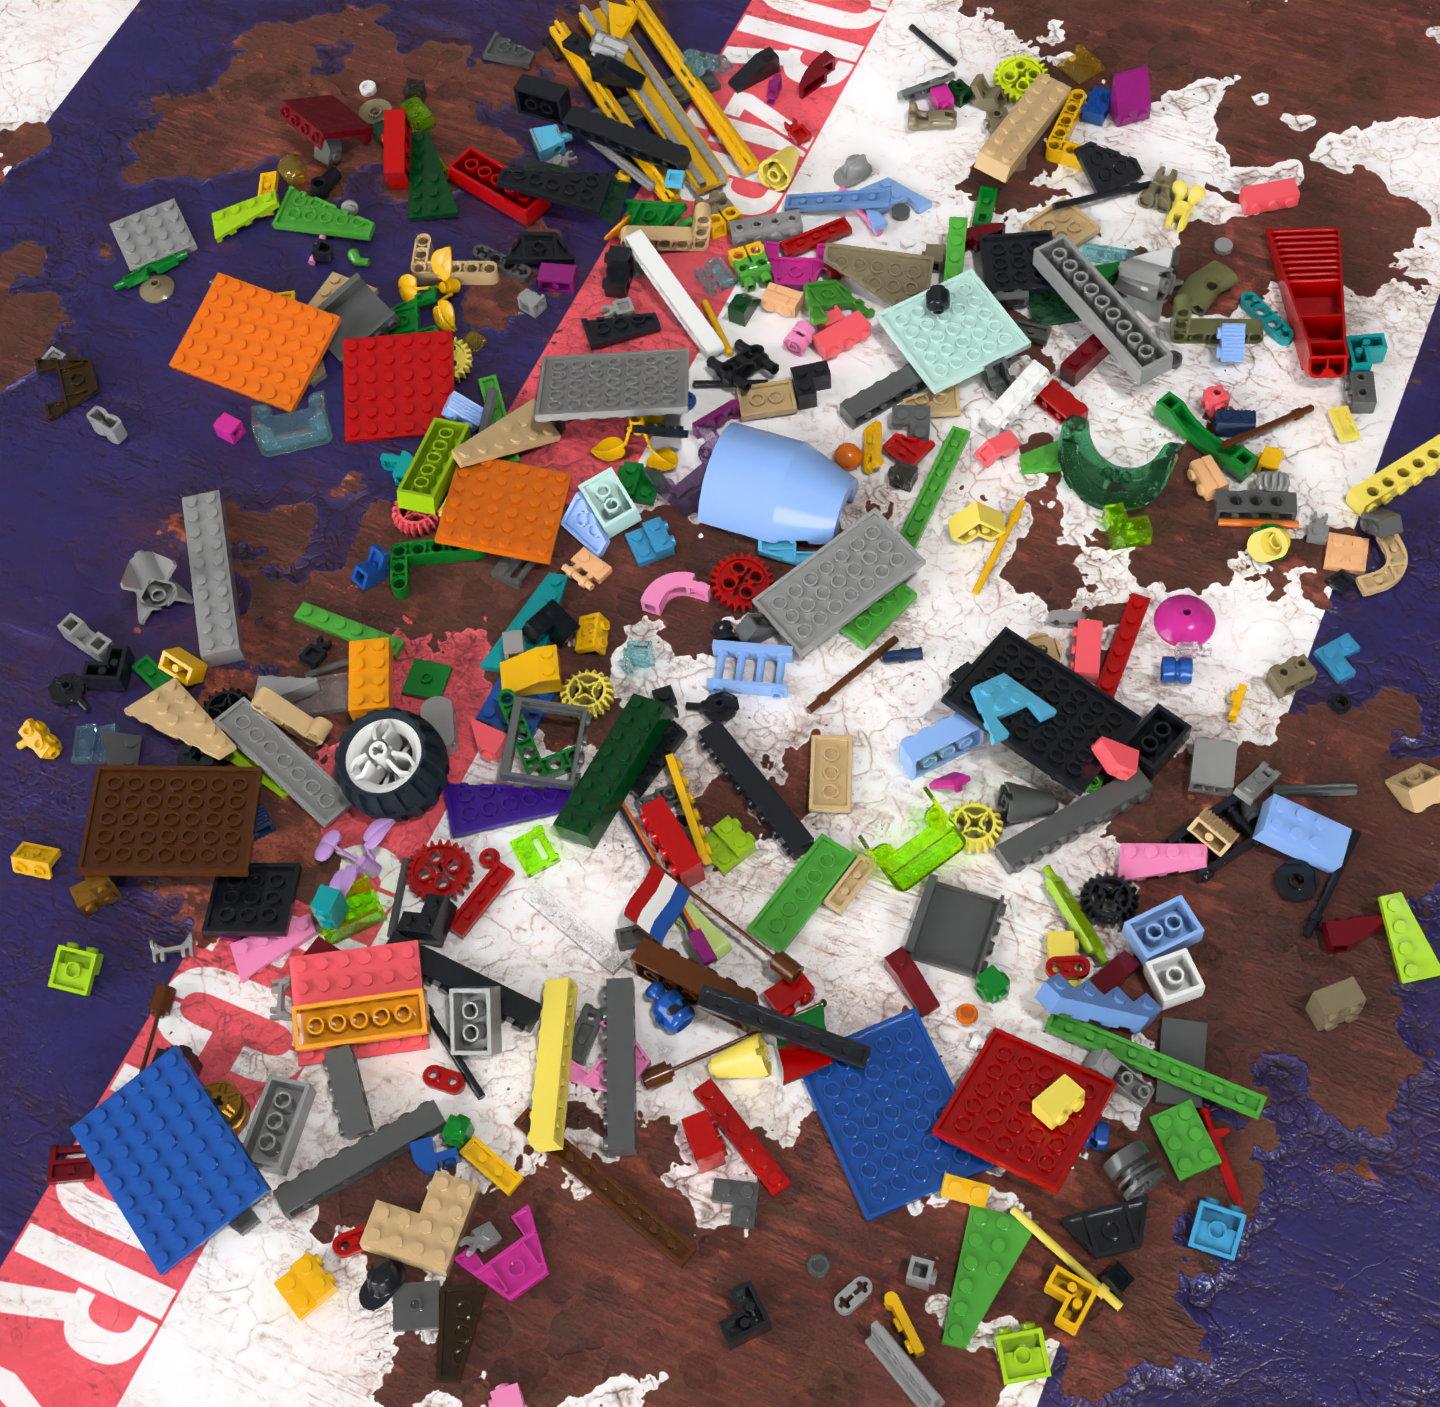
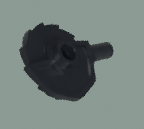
M65 673L59 678L55 676L48 688L53 702L64 706L74 703L79 705L86 713L92 710V706L83 697L85 684L80 675Z
M725 691L711 694L706 700H702L701 703L686 702L685 706L686 710L700 711L711 722L717 719L720 722H727L732 717H735L738 709H740L737 696Z

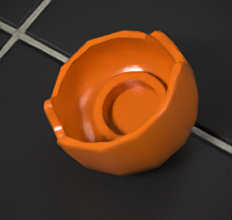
M852 443L839 445L833 455V462L846 471L857 469L863 459L861 450Z

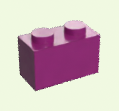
M541 262L537 277L539 291L575 294L579 278L577 266Z

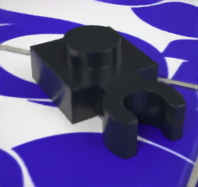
M319 636L317 644L310 643L299 655V660L316 669L327 657V651L332 648V640L323 643V636Z
M671 684L652 690L654 700L668 704L671 712L675 714L676 718H679L678 709L675 707L678 704Z

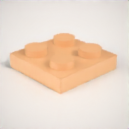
M1329 532L1323 569L1337 572L1342 569L1349 574L1364 575L1369 539Z

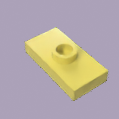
M1348 405L1328 410V415L1340 443L1360 439L1361 435Z

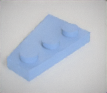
M577 492L560 524L590 552L601 558L611 541L582 492Z

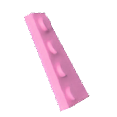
M1121 843L1118 877L1120 878L1124 875L1125 882L1128 880H1136L1138 882L1158 875V877L1167 876V873L1176 871L1181 873L1207 867L1208 847L1205 844Z
M309 913L291 920L287 937L249 936L231 943V951L241 982H247L249 977L257 972H262L266 969L267 965L283 958L285 953L292 949H297L318 935L312 915Z

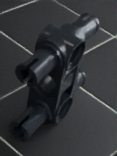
M738 339L734 343V349L740 353L725 362L719 361L714 356H710L706 361V365L716 372L724 386H737L743 392H748L752 386L751 382L745 378L763 368L772 375L779 371V365L769 358L762 345H749L742 339Z

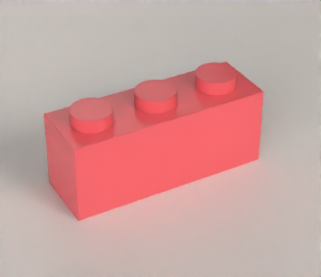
M1289 178L1241 187L1238 200L1246 216L1298 206L1300 191L1295 179Z
M857 310L813 335V348L824 360L828 361L831 358H835L859 342L867 340L871 336V323Z
M1078 619L1077 627L1073 626L1072 638L1076 639V644H1072L1071 656H1075L1074 661L1070 662V669L1090 683L1097 684L1100 669L1103 621Z

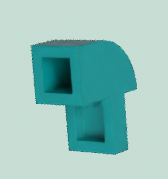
M402 450L400 456L393 453H382L380 461L383 469L393 471L392 475L395 484L399 486L413 456Z

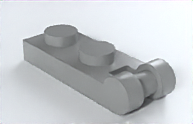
M1263 761L1254 772L1235 788L1233 794L1248 805H1252L1276 783L1282 773L1277 769L1274 771L1267 762Z

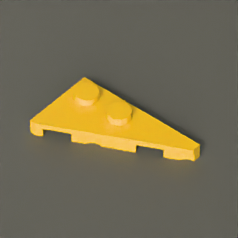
M609 2L611 35L625 40L639 15V9Z

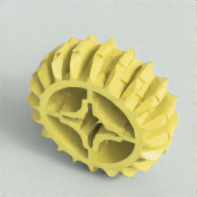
M587 668L585 673H581L578 670V675L571 674V680L565 679V685H562L563 691L560 692L561 703L588 707L589 714L597 720V715L604 716V710L610 711V705L614 703L615 692L613 684L608 676L604 677L602 672L597 674L595 669L591 673ZM578 689L579 691L575 694V697L572 698L574 692ZM603 691L602 696L597 701L596 698L600 695L599 693Z
M971 799L969 804L962 801L961 807L955 805L954 811L949 812L950 818L946 819V832L949 833L948 839L953 840L954 847L960 845V851L967 849L968 854L975 850V853L978 855L981 849L986 853L988 847L993 849L995 843H999L1000 836L1003 834V821L1000 820V813H996L995 807L989 809L990 804L988 802L982 805L980 799L977 803H974ZM961 820L965 826L962 832L957 827ZM986 822H989L992 828L989 833L986 832Z

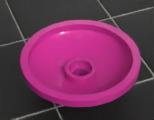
M1183 594L1169 597L1158 606L1154 616V625L1159 636L1167 643L1180 648H1194L1204 644L1211 638L1215 630L1216 618L1213 610L1205 601L1192 595Z

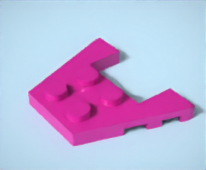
M764 241V250L772 267L774 283L790 289L803 290L804 283L817 282L825 265L823 257L826 243H817L816 258L779 257L780 242Z
M528 1204L511 1216L524 1236L484 1265L476 1253L467 1257L465 1254L469 1248L454 1258L458 1265L511 1303L549 1275L532 1211Z

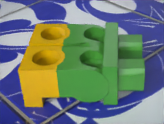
M761 241L747 244L745 249L741 246L728 250L729 264L733 267L741 288L745 287L749 292L756 289V283L762 282L763 286H768L772 282V267ZM758 248V251L751 253V249ZM736 253H741V256L733 257Z

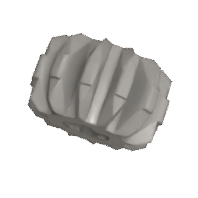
M1262 471L1257 474L1256 490L1267 492L1288 491L1290 486L1289 475L1281 471Z

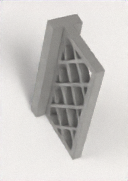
M877 1320L871 1324V1336L865 1340V1344L916 1407H942L945 1404L943 1398L885 1327L881 1326Z

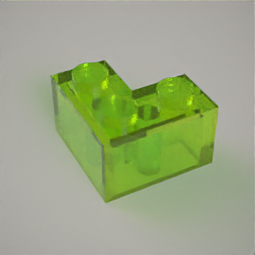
M1123 502L1104 505L1102 521L1112 551L1151 544L1153 529L1148 515L1128 518Z

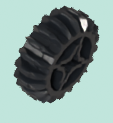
M230 687L228 691L223 688L222 692L215 690L214 696L209 695V701H204L205 707L202 708L214 720V718H217L242 697H245L250 702L252 699L239 688L234 690V688Z
M1106 871L1103 877L1099 873L1096 874L1095 878L1090 877L1088 883H1084V890L1080 893L1082 897L1080 899V904L1083 906L1082 911L1088 913V920L1095 918V925L1102 922L1103 928L1110 924V927L1113 929L1115 928V923L1122 927L1124 921L1134 917L1136 909L1139 907L1137 902L1139 894H1135L1137 891L1136 887H1131L1132 881L1128 880L1125 882V876L1117 877L1116 871L1112 876H1109V873ZM1094 892L1098 894L1099 898L1097 905H1095L1092 899ZM1122 894L1127 901L1125 907L1121 905L1122 902L1119 900Z

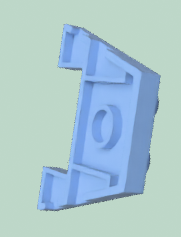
M889 177L859 189L891 188L892 191L890 207L864 208L867 212L868 221L871 222L873 232L888 226V221L881 214L893 209L896 204L909 203L918 214L932 208L930 200Z

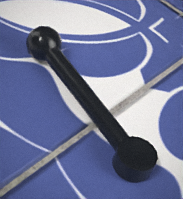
M542 39V45L547 46L553 54L555 61H560L561 57L549 45L548 39Z

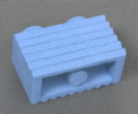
M1221 323L1220 327H1217L1216 338L1220 340L1219 346H1216L1215 357L1219 358V362H1244L1245 323Z
M453 391L448 396L441 415L447 420L470 424V430L473 433L480 425L483 407L460 393Z

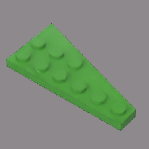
M971 1205L942 1344L966 1349L1020 1254L1029 1242L1033 1233L1013 1215ZM1032 1220L1037 1225H1039L1040 1221Z

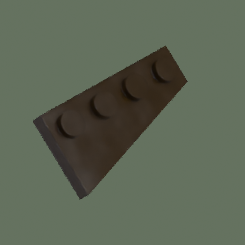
M488 1285L441 1286L437 1383H461Z

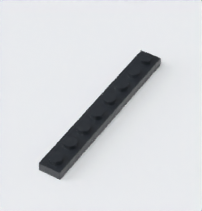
M705 984L702 986L695 1006L862 1070L865 1068L871 1047Z

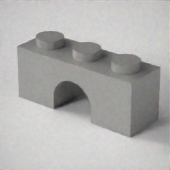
M71 612L57 625L65 639L97 661L104 662L108 646L114 645L112 640L99 631L96 634L91 631L83 620Z

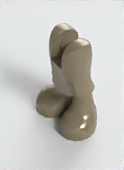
M909 101L908 131L926 128L928 130L933 128L954 129L957 127V111L951 109H929V111H923L918 109L915 101Z
M1161 166L1157 170L1154 180L1149 184V188L1139 195L1137 202L1140 207L1150 208L1154 203L1156 194H1158L1155 201V209L1163 214L1169 212L1172 204L1169 194L1172 192L1173 183L1177 180L1178 171L1172 169L1170 175L1165 176L1166 167Z

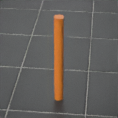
M1218 518V526L1261 527L1262 524L1273 523L1283 528H1299L1298 520Z

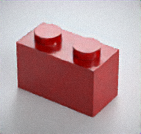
M802 973L800 978L792 985L782 979L764 991V1000L772 1010L790 1016L795 1013L799 1006L802 1004L807 1005L814 999L815 988L804 973Z

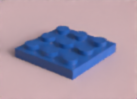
M500 675L476 720L508 733V726L498 702V694L502 690ZM558 692L522 697L553 702ZM504 699L503 703L508 704L512 702L513 699ZM523 709L524 717L532 737H534L547 713ZM525 733L518 735V738L523 740L527 737Z

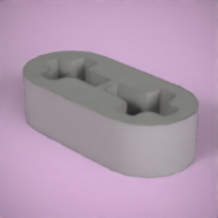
M1052 610L1048 613V625L1055 628L1073 629V626L1077 627L1078 619H1087L1086 614L1080 611Z
M864 1276L857 1277L837 1294L834 1300V1307L838 1314L843 1316L850 1315L871 1296L873 1287L870 1279ZM857 1284H867L866 1293L860 1291L857 1295L854 1294L858 1290ZM850 1297H852V1299L849 1301L850 1308H840L841 1299L846 1301Z

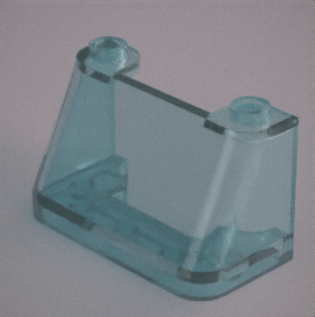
M324 390L314 392L309 396V408L296 410L293 413L273 415L271 408L267 405L251 407V427L258 449L263 456L272 457L324 445L332 440V427Z

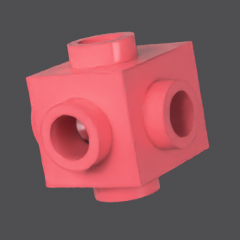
M1221 384L1208 387L1203 391L1201 405L1209 418L1215 416L1218 408L1220 410L1228 409L1230 394Z

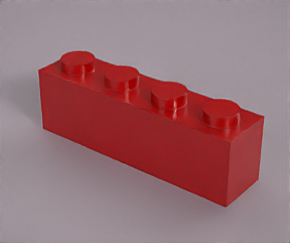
M1052 379L1033 400L1070 433L1087 421L1089 411L1087 406L1077 400L1070 391L1064 389L1057 380Z

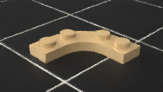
M1399 534L1381 539L1375 538L1384 554L1386 562L1381 569L1356 577L1355 582L1363 597L1386 591L1402 579L1407 567L1408 555Z

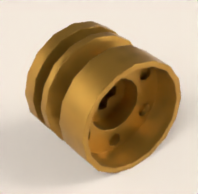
M227 1081L211 1082L205 1086L235 1134L241 1132L248 1124L251 1115L250 1105L236 1086Z

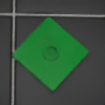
M415 658L401 691L402 695L427 700L434 696H443L453 671L452 666Z

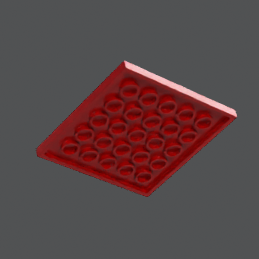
M453 330L343 339L346 444L421 438L425 436L434 417L446 419L441 415L448 396L453 391H456Z
M995 1027L932 1129V1135L1058 1194L1113 1096L1118 1082ZM1066 1074L1085 1090V1104L1080 1111H1074L1069 1115L1063 1125H1058L1051 1130L1032 1113V1100L1062 1075Z

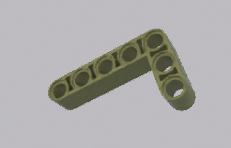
M1180 294L1174 298L1170 318V340L1173 343L1219 344L1220 339L1216 338L1217 327H1220L1221 323H1245V344H1258L1264 339L1263 324L1259 319L1191 318V297L1187 294Z

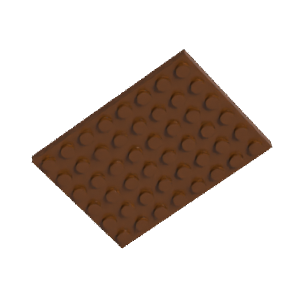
M97 765L78 860V875L249 877L263 777L262 767Z

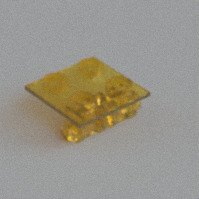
M1077 45L1075 48L1076 54L1057 64L1078 85L1106 70L1102 65V61L1098 60L1090 51H1087L1084 45Z

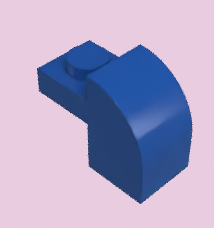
M378 543L371 545L367 561L355 564L351 580L363 590L377 586L390 572V567L387 565L390 553Z
M431 1136L409 1142L414 1162L420 1171L429 1177H433L436 1170L441 1172L443 1167L450 1169L457 1166V1163L462 1162L457 1147L437 1152L436 1144Z

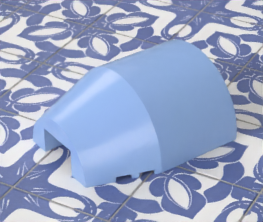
M732 422L720 435L710 457L700 494L698 522L769 543H777V540L790 541V544H795L796 541H808L809 544H827L838 535L840 514L846 501L853 502L859 490L858 479L808 442Z

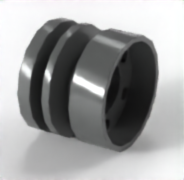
M1137 1140L1122 1148L1108 1159L1103 1166L1111 1180L1115 1181L1123 1178L1117 1188L1119 1191L1126 1190L1123 1193L1126 1201L1145 1195L1155 1188L1166 1176L1163 1168L1156 1169L1160 1164L1158 1160L1146 1163L1152 1152L1143 1140Z

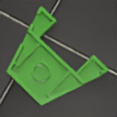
M836 279L804 283L803 292L812 325L826 324L829 317L824 311L832 310L834 305H837L839 309L851 307L854 312L859 310L865 318H873L876 311L873 308L868 309L864 306L865 302L863 300L855 299L852 296V292Z

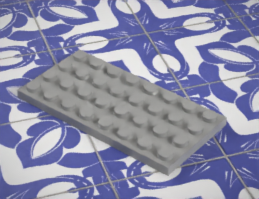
M875 507L751 601L790 646H793V650L797 655L803 658L926 565V560Z

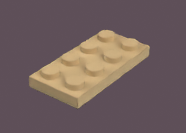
M812 735L809 812L851 813L853 735Z

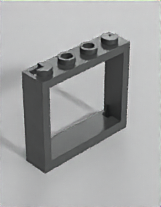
M515 696L500 769L501 780L573 791L581 779V773H578L579 765L583 766L585 753H582L583 746H587L588 734L585 732L586 727L591 725L592 720L588 707ZM523 709L581 718L569 781L511 772Z

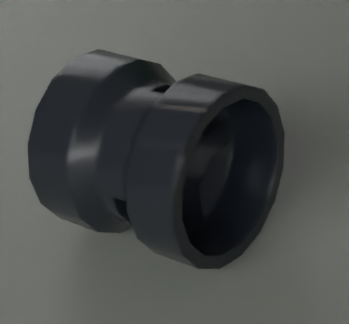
M722 620L713 625L714 634L717 636L716 640L737 641L735 633L732 632L733 626L731 621Z

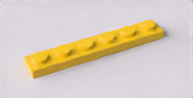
M673 753L668 754L665 757L698 855L704 865L713 863L710 855L713 854L710 843L705 841L704 837H707V832L703 824L700 825L699 820L702 819L697 808L694 809L693 804L696 803L693 793L688 791L687 787L690 786L687 776L682 774V771L685 770L681 759H676Z

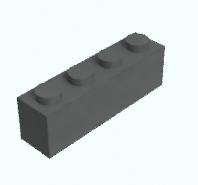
M348 1044L323 1052L325 1059L322 1060L325 1072L329 1073L328 1087L331 1094L334 1093L335 1101L333 1102V1108L336 1115L339 1114L341 1123H338L341 1136L348 1140H353L375 1133L354 1048Z

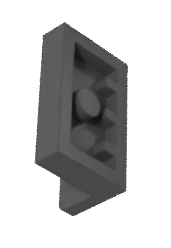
M1017 289L1013 292L997 291L992 293L1003 308L1024 307L1028 305V290Z

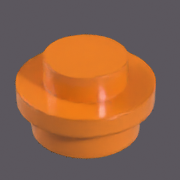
M962 1004L957 1008L956 1018L963 1025H972L978 1019V1010L972 1004Z

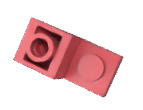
M1008 430L988 439L974 454L985 468H989L1001 455L1009 457L1022 444L1014 433Z

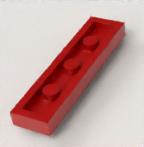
M841 217L780 242V248L786 257H795L817 248V243L832 242L852 234V227L845 217Z
M497 860L456 911L449 930L464 939L514 877V870Z

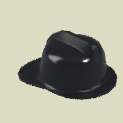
M387 1259L377 1261L371 1265L367 1273V1279L359 1292V1301L363 1308L376 1310L389 1301L405 1282L406 1269L403 1264Z

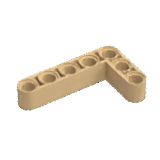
M700 202L695 205L692 227L623 226L620 230L621 247H626L623 237L641 229L656 251H704L709 245L712 224L711 207L706 202Z
M426 233L419 234L415 239L411 271L418 285H439L442 279H439L438 274L432 270L431 257L434 253V247L430 235ZM452 261L450 277L458 279L460 285H495L500 280L498 267L494 261Z

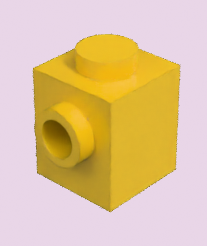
M1265 445L1263 453L1259 452L1257 456L1258 467L1256 475L1262 471L1278 472L1284 451Z

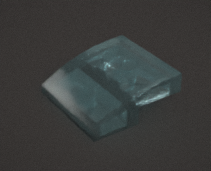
M93 723L77 726L71 763L83 765L108 763L100 731L119 733V726L115 723L99 727Z

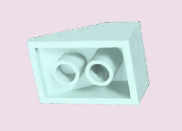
M612 467L578 485L608 538L617 535L642 520L637 507Z

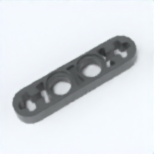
M483 244L476 245L473 248V256L476 261H491L494 258H498L500 260L496 264L499 273L522 284L531 281L532 273L528 266L524 264H506V255ZM508 265L514 266L510 270L505 269Z

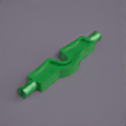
M184 250L177 255L172 253L160 260L152 261L141 266L138 270L123 276V280L113 284L117 291L126 286L130 288L150 279V272L155 271L157 274H162L179 265V261L187 258L188 254Z

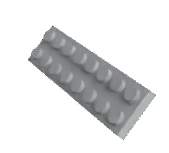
M242 697L213 720V723L219 726L243 753L258 767H262L263 771L325 829L353 807L342 793L339 784L267 717L250 706L251 702L245 697Z

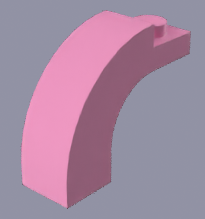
M669 573L653 581L645 590L640 600L642 610L661 616L666 604L678 596H690L709 602L712 596L711 587L705 582H697L695 573Z

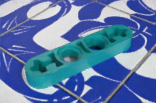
M1246 291L1241 294L1239 302L1241 308L1252 319L1261 320L1263 329L1279 345H1290L1293 341L1294 331L1254 292ZM1263 310L1265 314L1258 315L1256 311ZM1275 322L1277 326L1271 327L1268 323Z

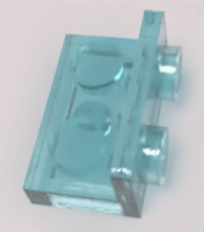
M627 641V648L623 649V660H625V668L629 669L630 676H634L635 666L640 668L655 667L656 659L652 641Z

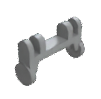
M193 931L189 932L186 940L178 946L164 948L158 945L155 939H150L154 964L158 963V956H160L161 962H166V954L181 952L182 958H187V950H189L191 957L195 956V936Z
M291 976L272 980V985L275 987L271 988V993L278 994L277 1006L270 1008V1013L276 1015H270L269 1020L293 1021L292 1014L284 1008L285 991L291 986Z

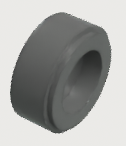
M903 203L896 204L892 209L893 218L897 221L907 220L910 217L909 206Z
M1170 350L1174 355L1172 369H1177L1181 366L1183 357L1178 351Z
M821 1253L812 1255L807 1262L809 1274L817 1279L826 1277L830 1272L828 1257Z

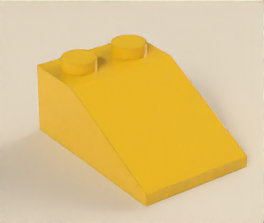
M556 644L535 647L500 662L502 690L511 689L519 697L563 691L560 656Z

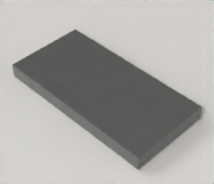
M1162 1017L1159 1053L1204 1071L1208 1023ZM1157 1078L1155 1104L1174 1107L1191 1099L1196 1110L1202 1107V1096Z

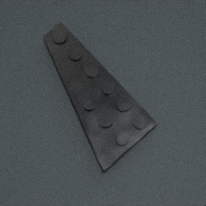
M502 168L496 186L599 216L614 171H607V173H598V171L581 173L579 170L552 169V172H545L542 169L525 171L520 168Z

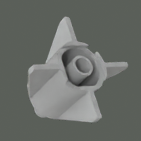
M1166 247L1130 257L1126 261H1121L1118 267L1120 272L1115 283V289L1123 293L1153 322L1158 323L1160 321L1163 304L1168 300L1165 298L1168 294H1172L1174 286L1184 284V280L1176 279V274L1172 273L1174 270L1171 268L1174 248Z
M142 550L137 551L129 561L120 583L122 589L136 593L140 625L145 624L152 610H161L162 606L166 604L169 606L175 600L190 604L194 602L192 596L172 578V574L177 567L175 560L155 552H144Z

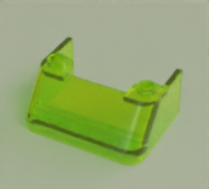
M927 786L923 790L934 803L926 810L924 815L929 827L896 851L888 843L879 844L872 849L862 835L858 836L865 850L899 891H907L961 852L966 845L965 837Z

